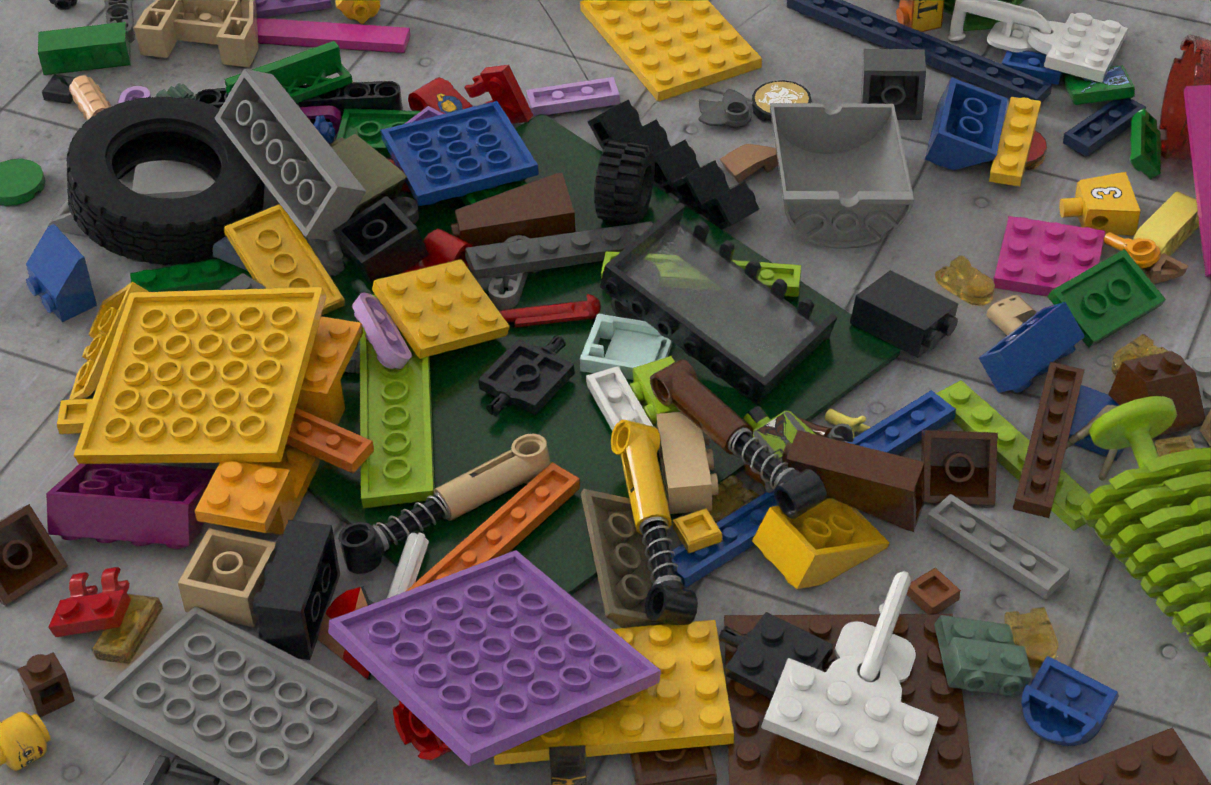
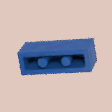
M1062 302L1041 309L981 355L979 360L998 393L1009 390L1018 393L1033 384L1031 379L1034 376L1048 372L1050 362L1073 353L1076 350L1074 345L1085 336L1066 302Z

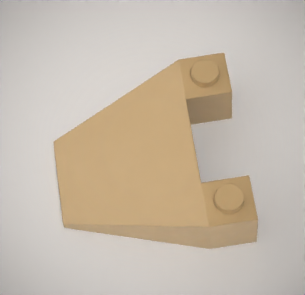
M155 0L143 11L134 27L140 54L145 56L168 58L177 40L218 45L222 64L250 67L259 50L256 0Z

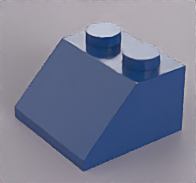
M55 224L48 226L26 263L29 274L26 283L34 296L39 295L47 312H54L61 322H64L97 306L85 257Z

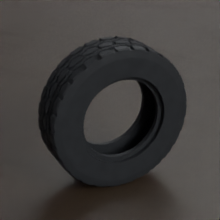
M157 96L138 98L115 104L87 120L72 138L67 151L68 205L73 219L77 222L79 228L92 241L106 248V250L119 256H124L127 259L149 262L150 264H189V262H199L213 257V245L226 236L224 233L225 226L263 210L265 184L215 120L220 109L192 99ZM168 160L194 165L207 172L215 182L209 188L196 195L167 199L139 194L121 183L118 177L135 165L150 161Z

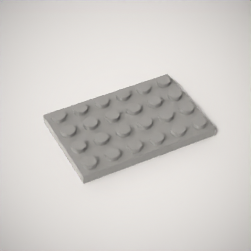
M196 606L92 699L95 711L230 785H305L377 710V699Z

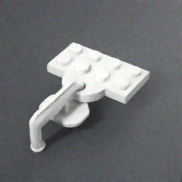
M956 0L948 39L959 41L965 38L963 26L966 12L991 18L1001 22L995 23L988 34L987 42L990 45L1016 53L1039 51L1047 54L1044 67L1102 83L1126 37L1128 28L1121 26L1120 23L1113 20L1101 21L1093 19L1091 15L1086 13H1071L1066 23L1047 21L1033 9L999 0Z
M902 571L895 575L884 603L879 606L880 616L876 627L864 622L855 621L846 624L842 628L834 649L837 660L832 662L826 672L793 659H787L761 728L900 784L916 785L939 717L901 702L902 687L900 683L908 679L916 653L908 640L892 633L899 614H901V608L911 583L908 572Z

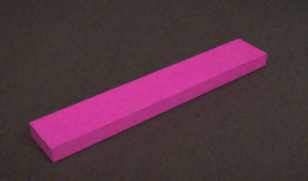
M257 18L259 44L318 47L335 41L340 49L405 53L410 39V28Z
M1211 85L1186 86L1184 89V99L1205 277H1211Z

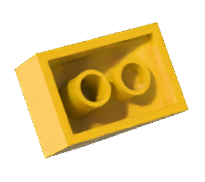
M833 498L826 499L795 519L786 516L779 506L769 507L752 539V542L762 551L763 556L772 562L785 576L786 581L796 589L823 585L887 549L890 544L856 508Z

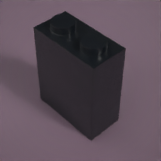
M890 270L856 295L850 324L918 358L928 349H934L946 335L950 336L958 323V318L955 316L959 304Z

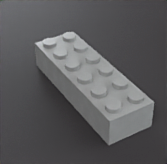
M244 68L216 115L215 120L306 238L334 242L336 236L333 230L349 220L366 190L274 75Z

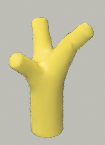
M829 409L825 414V421L833 425L848 424L851 426L853 438H855L854 432L863 433L871 428L862 424L866 421L865 416L852 418L833 409Z

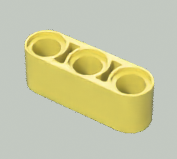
M1176 191L1137 230L1133 240L1136 238L1153 240L1156 246L1159 247L1161 255L1164 253L1171 256L1199 227L1197 200Z

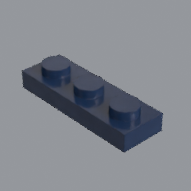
M1131 98L1112 100L1065 132L1063 144L1087 157L1129 128L1132 117L1139 110L1146 109V106Z

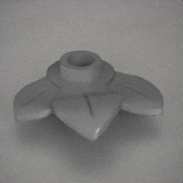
M728 89L724 93L722 101L699 100V109L702 115L698 120L706 125L721 126L727 124L738 128L751 121L752 112L747 104V98L735 90Z

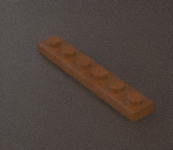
M1050 362L1013 505L1014 510L1046 518L1050 517L1084 369Z

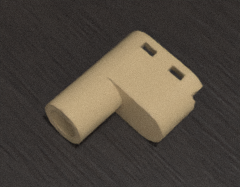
M1012 295L989 307L986 316L1008 336L1034 316L1036 311L1018 295Z

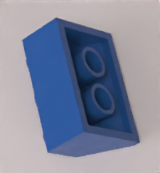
M951 77L937 105L925 160L951 170L994 160L997 156L1008 98Z

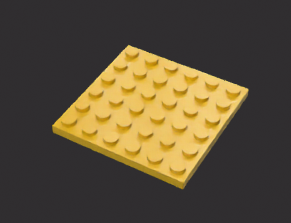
M323 287L129 293L73 455L78 464L220 463V461L281 462L326 300Z

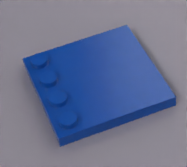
M498 101L381 130L382 141L396 166L407 176L405 182L418 206L434 204L453 197H462L468 193L492 189L502 184L523 181L529 177L539 175L537 162Z

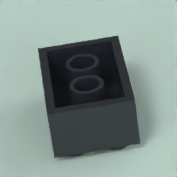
M288 520L284 533L279 534L276 539L273 562H269L266 565L264 573L265 583L262 591H257L254 597L253 612L258 614L260 622L259 637L263 638V641L298 659L311 660L318 640L321 623L331 603L340 577L332 525Z

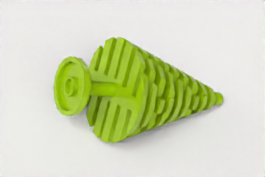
M1150 396L1136 399L1104 413L1092 423L1089 433L1094 445L1106 450L1131 447L1139 468L1125 470L1109 479L1108 481L1111 484L1097 487L1089 494L1091 498H1085L1080 506L1083 511L1079 512L1086 524L1095 529L1094 531L1106 546L1110 545L1112 547L1110 551L1119 561L1126 565L1127 568L1125 569L1134 579L1141 581L1140 585L1144 592L1150 598L1157 599L1155 604L1168 617H1173L1172 624L1179 633L1186 632L1187 635H1194L1189 636V644L1200 653L1210 652L1208 653L1209 656L1204 657V662L1211 669V448H1194L1159 457L1152 438L1162 434L1175 421L1177 411L1174 402L1165 396Z

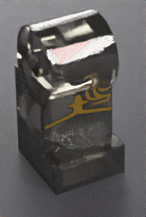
M585 745L549 747L551 785H587Z

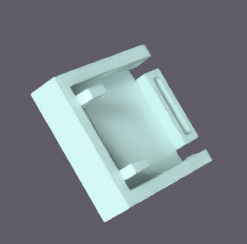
M597 314L580 357V371L596 373L619 366L625 379L633 380L634 367L668 357L673 342L660 335L646 321ZM600 338L611 340L605 357L604 346L598 345Z

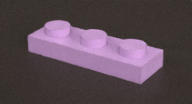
M614 77L526 90L527 102L534 115L533 117L539 114L549 116L551 114L577 112L583 109L604 108L620 104V95Z

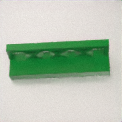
M335 41L252 69L274 75L295 103L353 83L352 75L341 63L340 48ZM241 73L224 79L227 96ZM335 73H338L340 75L333 79L326 78L327 76L333 75ZM304 84L312 85L308 88H299V86Z

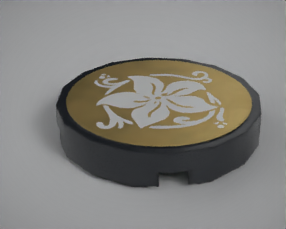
M785 80L771 81L755 89L752 95V110L759 119L765 121V118L771 120L770 103H812L810 92L796 82Z

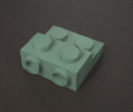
M940 615L934 626L948 687L966 689L968 691L998 693L1005 696H1020L1026 684L1028 685L1033 677L1025 646L1015 645L1009 624Z

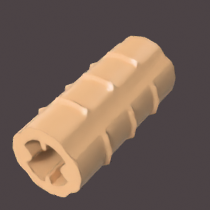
M82 75L73 79L69 86V91L73 96L75 104H78L80 112H83L85 120H89L98 112L111 107L109 101H106L104 93H101L99 85H96L91 77Z

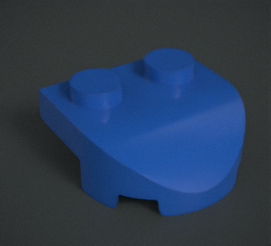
M1047 656L1030 686L1026 684L1021 704L1026 723L1036 735L1054 744L1077 746L1087 743L1098 734L1116 703L1119 694L1118 691Z

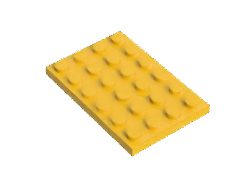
M708 0L580 1V11L658 102L762 68L761 56Z
M716 620L694 621L689 625L660 624L612 629L661 670L659 683L494 756V764L504 765L734 744V731Z

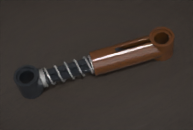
M680 359L650 376L652 391L663 405L670 406L673 404L726 453L741 457L743 463L751 465L752 471L760 474L763 481L770 482L771 488L774 489L776 502L786 516L795 519L826 500V489L820 477L811 469H805L800 472L788 467L787 462L781 463L778 460V454H771L769 446H762L759 443L758 437H752L753 428L699 381L695 370L689 362Z

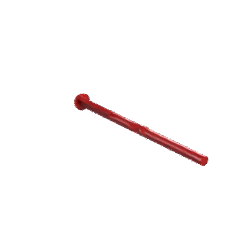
M587 294V301L499 310L507 323L515 322V327L584 319L592 320L600 313L601 303L596 296Z

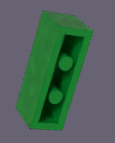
M126 22L38 32V55L43 75L131 65V45Z

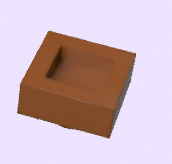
M933 568L910 583L907 596L927 614H938L960 600L961 590L937 568Z

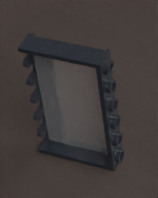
M680 202L605 265L600 288L610 297L615 298L630 309L635 316L642 318L654 327L660 335L668 338L683 349L688 356L695 358L707 367L716 377L723 379L735 388L741 396L748 398L758 406L762 399L823 341L825 342L830 338L837 316L832 313L820 325L810 318L814 308V304L810 299L804 298L799 303L798 308L784 299L787 283L783 279H777L773 283L772 288H768L758 280L761 265L757 260H751L744 270L732 261L735 246L731 241L726 240L721 244L719 251L706 242L709 227L705 222H699L693 232L682 225L680 222L685 205Z

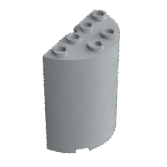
M770 103L786 217L793 229L796 227L805 235L806 240L814 244L829 248L848 249L875 243L881 240L882 234L893 227L897 229L905 221L912 209L914 196L894 104L841 103L837 110L828 111L823 107V103Z

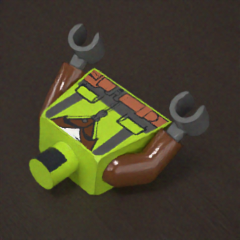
M757 406L750 410L743 418L753 428L752 437H758L759 443L762 446H769L771 454H778V460L781 463L785 446L788 442L793 443L797 430L843 442L854 441L852 428L848 424H838L833 428L820 426L796 417L791 411H784L770 419L762 408ZM744 464L747 477L762 484L768 493L774 492L770 482L763 481L760 474L752 471L751 465Z

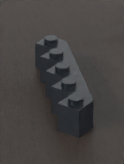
M629 99L587 121L603 150L611 140L651 146L655 159L653 185L666 194L672 193L679 198L678 202H681L698 215L701 214L721 230L734 225L760 209L756 203L753 191L748 188L745 181L729 188L725 174L718 167L715 160L700 167L696 160V154L688 145L686 139L671 146L667 139L666 131L660 126L657 119L642 126L639 114L631 105Z

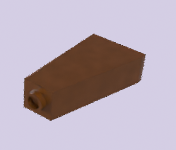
M562 173L550 175L455 210L456 223L451 224L452 235L472 244L473 247L504 243L508 238L516 235L532 239L576 232L575 212Z
M797 430L793 443L788 442L786 444L782 463L787 462L788 467L800 472L805 469L814 471L822 480L828 497L905 530L914 532L925 503L924 462Z

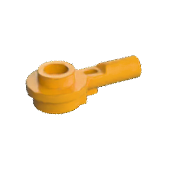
M1111 232L1107 233L1104 237V244L1119 251L1125 249L1142 269L1153 266L1161 257L1160 249L1153 240L1141 238L1134 240L1124 239Z

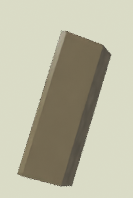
M583 489L581 498L606 617L621 628L664 624L650 621L645 613L646 597L653 585L650 580L652 571L648 568L647 563L649 559L645 556L646 546L642 543L644 535L639 534L635 528L630 499Z

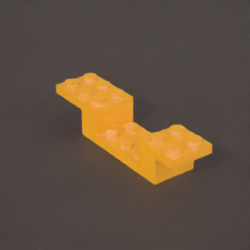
M328 317L320 318L296 408L338 426L345 411L341 378L363 334L362 323ZM286 444L281 462L220 461L195 509L196 519L200 522L256 532L283 534L288 520H293L321 459Z

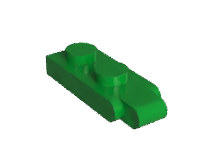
M1143 108L1132 117L1130 161L1137 171H1142L1151 180L1161 174V132L1157 129V120Z

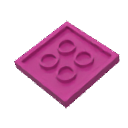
M1008 216L995 271L993 288L1048 296L1056 287L1099 264L1105 231L1090 227H1078L1057 222Z

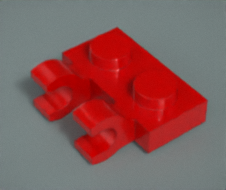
M509 64L486 67L480 75L472 78L474 84L464 87L470 98L489 92L492 100L486 103L498 101L512 124L528 122L534 116Z
M113 567L107 568L102 572V593L97 594L98 588L96 585L86 587V580L89 576L87 572L73 574L69 581L70 598L59 601L48 626L53 635L61 637L120 627L131 602L127 594L130 585L129 581H118L121 569Z

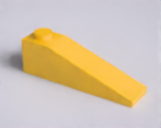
M131 282L103 300L89 332V336L94 339L84 349L82 355L88 361L77 372L69 400L85 399L96 390L129 293L149 291Z

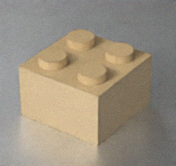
M208 528L178 581L185 612H189L196 606L224 621L254 627L258 620V614L253 612L254 597L257 591H262L265 583V568L269 562H273L276 542Z

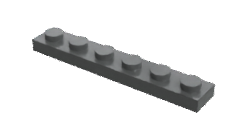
M651 221L466 248L465 258L475 279L604 261L606 251L622 252L648 230L653 223ZM661 245L652 253L661 252Z

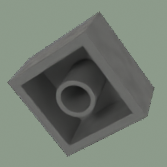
M864 49L861 104H894L897 120H922L926 79L925 49Z

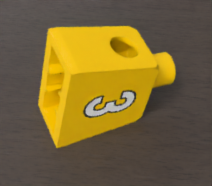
M1126 172L1082 179L1077 182L1075 198H1062L1059 202L1060 216L1062 218L1078 217L1081 227L1104 230L1105 234L1111 232L1116 235L1133 236L1137 232L1140 208Z

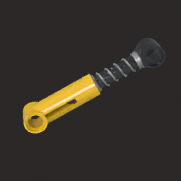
M620 420L614 427L611 435V449L613 453L621 457L635 528L639 534L644 535L642 543L646 546L645 556L649 559L647 564L649 570L652 571L650 580L653 585L646 597L645 613L650 621L671 625H689L695 619L698 601L696 594L692 590L685 589L681 578L675 575L678 565L672 562L675 553L670 551L669 546L672 544V540L667 538L672 520L657 457L660 446V433L653 426L629 420Z

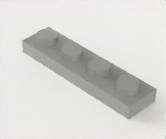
M952 494L928 513V525L1045 600L1069 579L1070 568Z

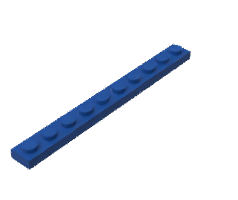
M931 390L854 438L853 442L848 441L847 443L898 455L922 440V430H938L954 420L956 409ZM765 492L718 521L716 524L722 532V542L691 553L687 552L683 544L672 550L675 553L672 562L678 565L675 575L681 578L685 588L755 545L752 539L769 507L778 506L774 492Z

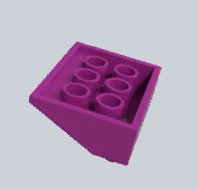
M139 463L79 464L46 493L48 534L59 535L64 540H78L84 537L96 538V541L99 543H112L121 540L131 541V544L135 546L159 543L166 544L171 549L185 548L201 532L204 522L197 521L195 509L216 469Z

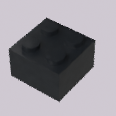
M387 196L333 230L346 258L372 287L374 280L398 275L429 255L417 227Z

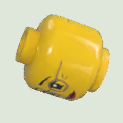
M20 711L0 722V766L5 763L10 769L18 771L46 754L47 742L51 738L46 726L37 714L30 716L26 712Z

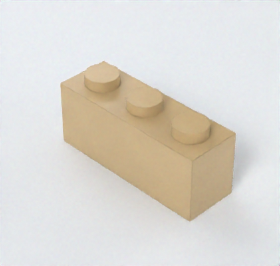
M682 412L656 414L657 429L660 433L659 455L670 514L696 512L705 508L711 511L712 495H718L719 491L717 474H710V470H714L712 448H705L706 445H709V437Z

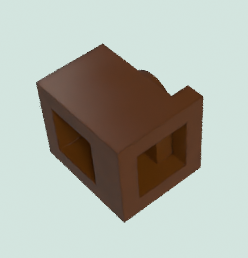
M54 652L48 655H34L27 661L25 666L17 669L24 687L23 691L40 718L75 701L66 672ZM57 685L60 691L41 700L40 692Z

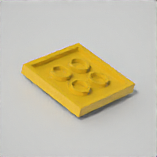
M462 259L377 279L373 282L372 291L419 359L501 338L508 334L510 326Z

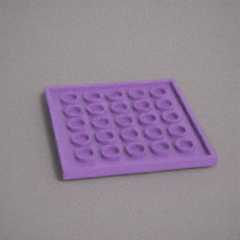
M516 550L329 620L328 633L469 767L656 685L660 680L661 670Z

